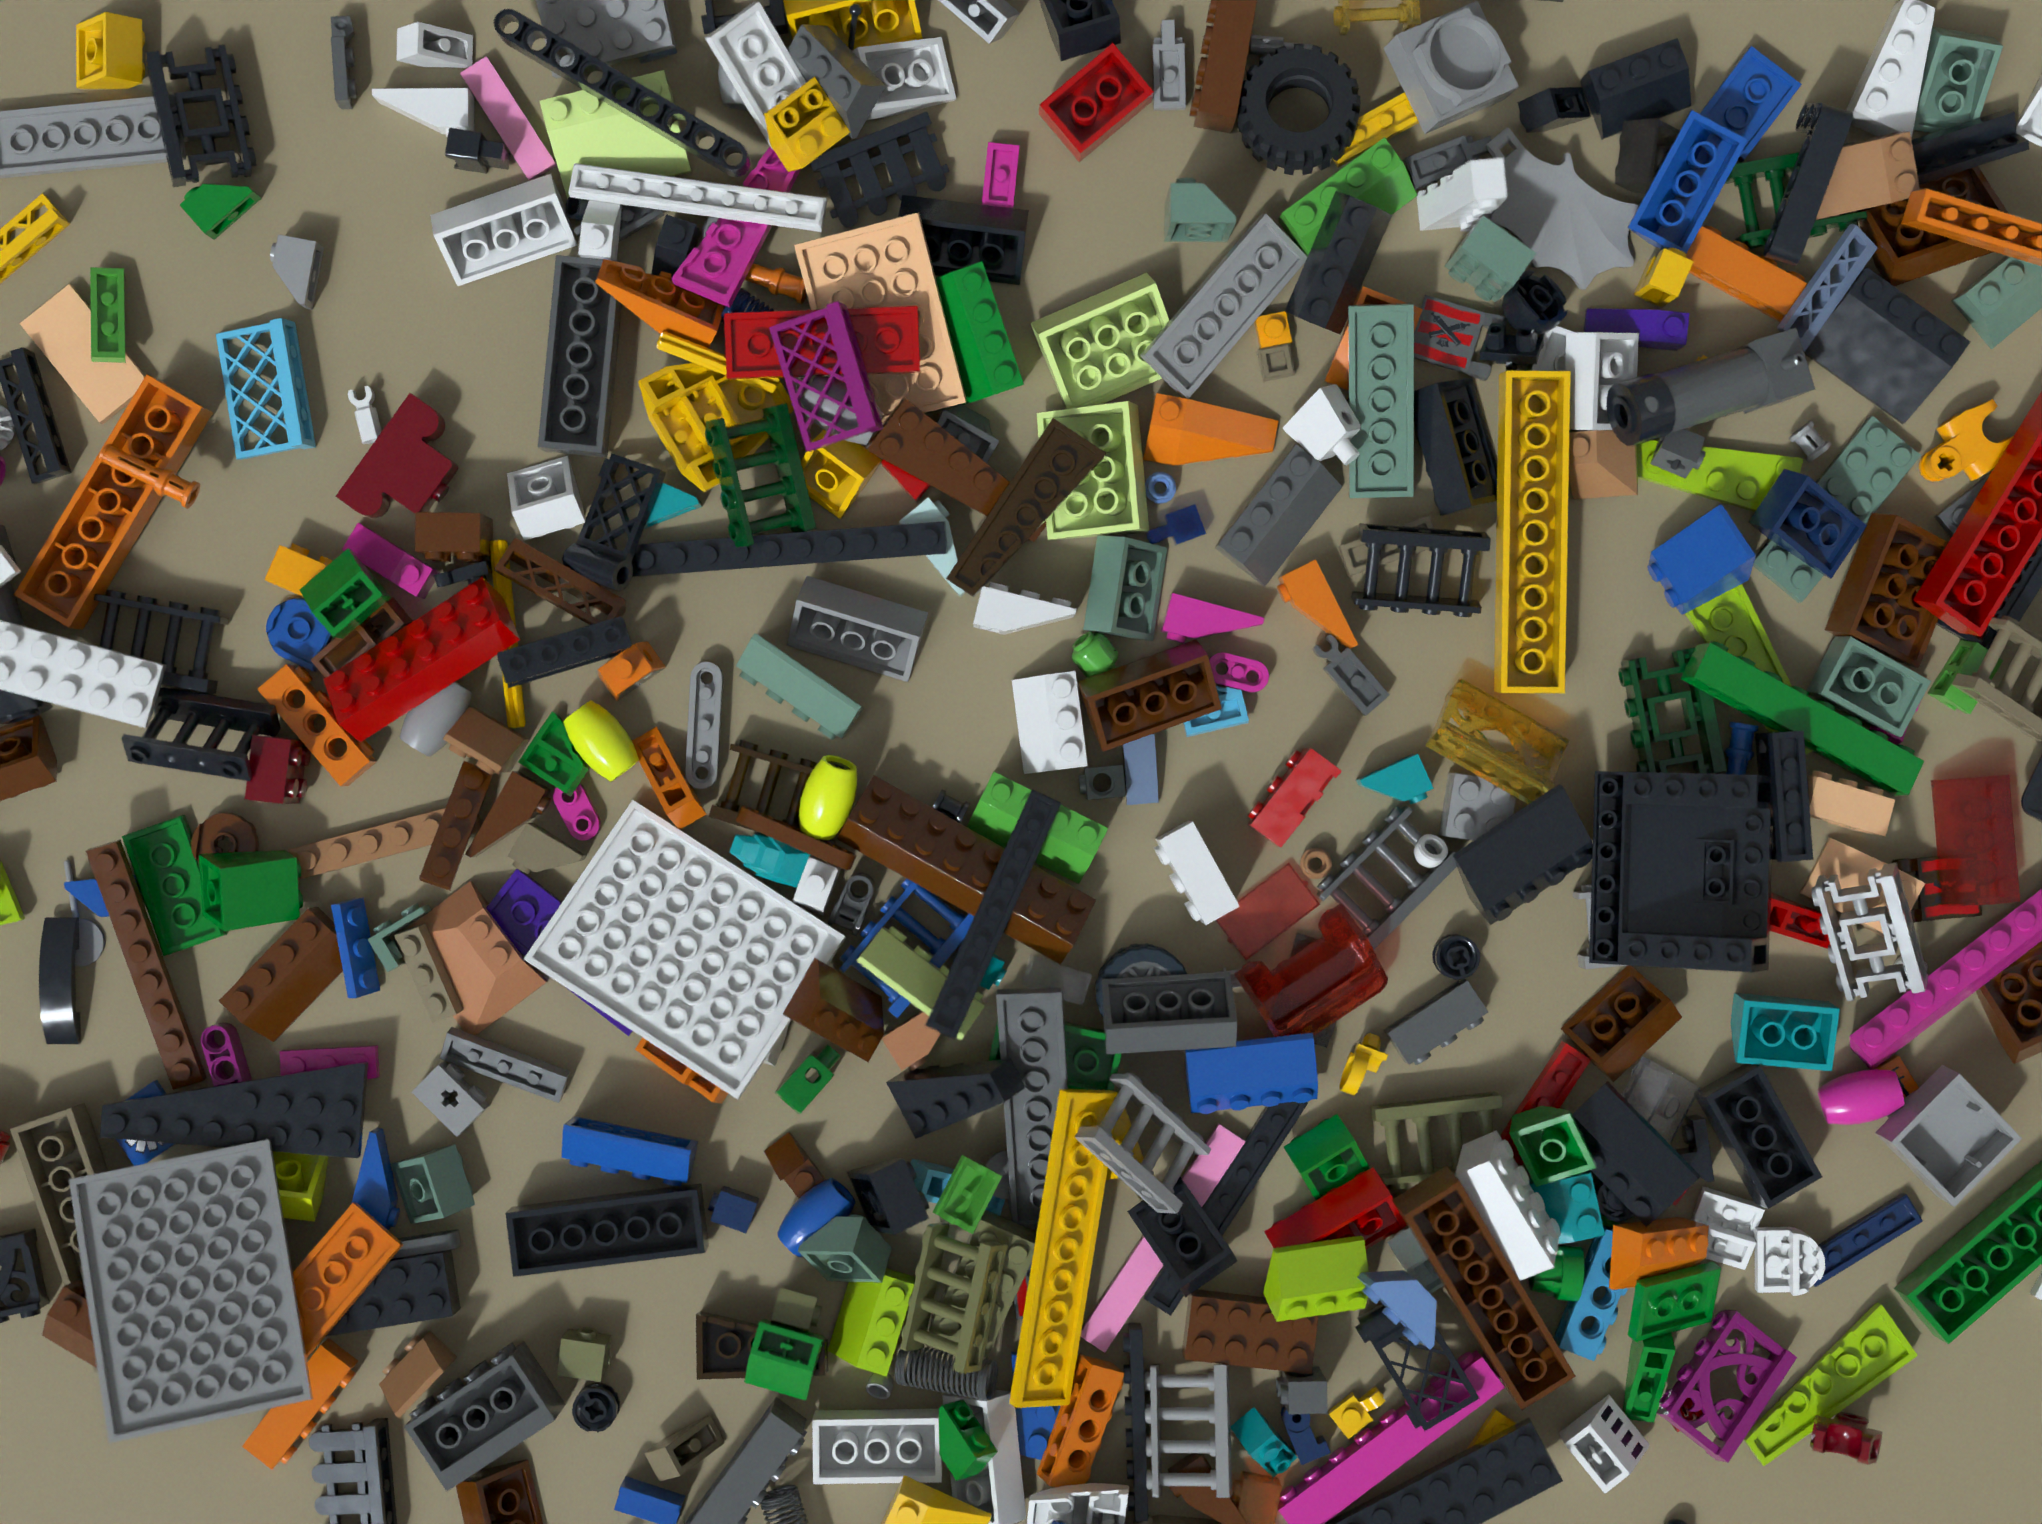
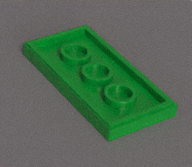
M181 815L122 836L163 956L227 935L226 931H223L202 915L200 867L198 860H195L192 854V833L186 815Z

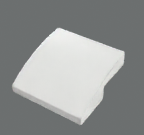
M1702 1186L1691 1220L1709 1225L1706 1259L1745 1270L1756 1245L1754 1227L1759 1226L1765 1208L1755 1204L1754 1201Z

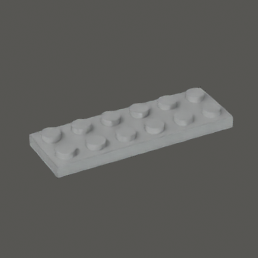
M174 94L168 95L171 107H175ZM153 96L0 111V179L167 162ZM180 129L176 130L182 160L185 161V143Z
M1266 213L1261 214L1140 356L1182 398L1189 399L1306 262L1307 256Z

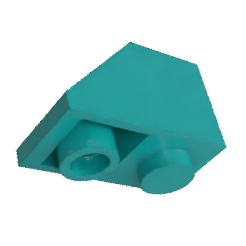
M1255 1407L1231 1425V1430L1248 1454L1273 1478L1277 1474L1285 1472L1291 1463L1298 1458L1269 1421Z

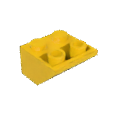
M812 77L764 113L770 145L788 172L803 169L850 133L815 77Z

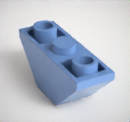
M1404 1270L1362 1272L1358 1276L1359 1280L1365 1285L1362 1291L1375 1304L1380 1301L1385 1306L1382 1312L1395 1325L1400 1322L1405 1327L1402 1333L1415 1346L1419 1342L1429 1350L1434 1346L1437 1301L1414 1277Z

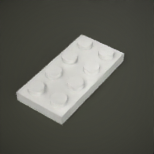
M753 2L705 37L771 147L764 113L806 83L760 2Z

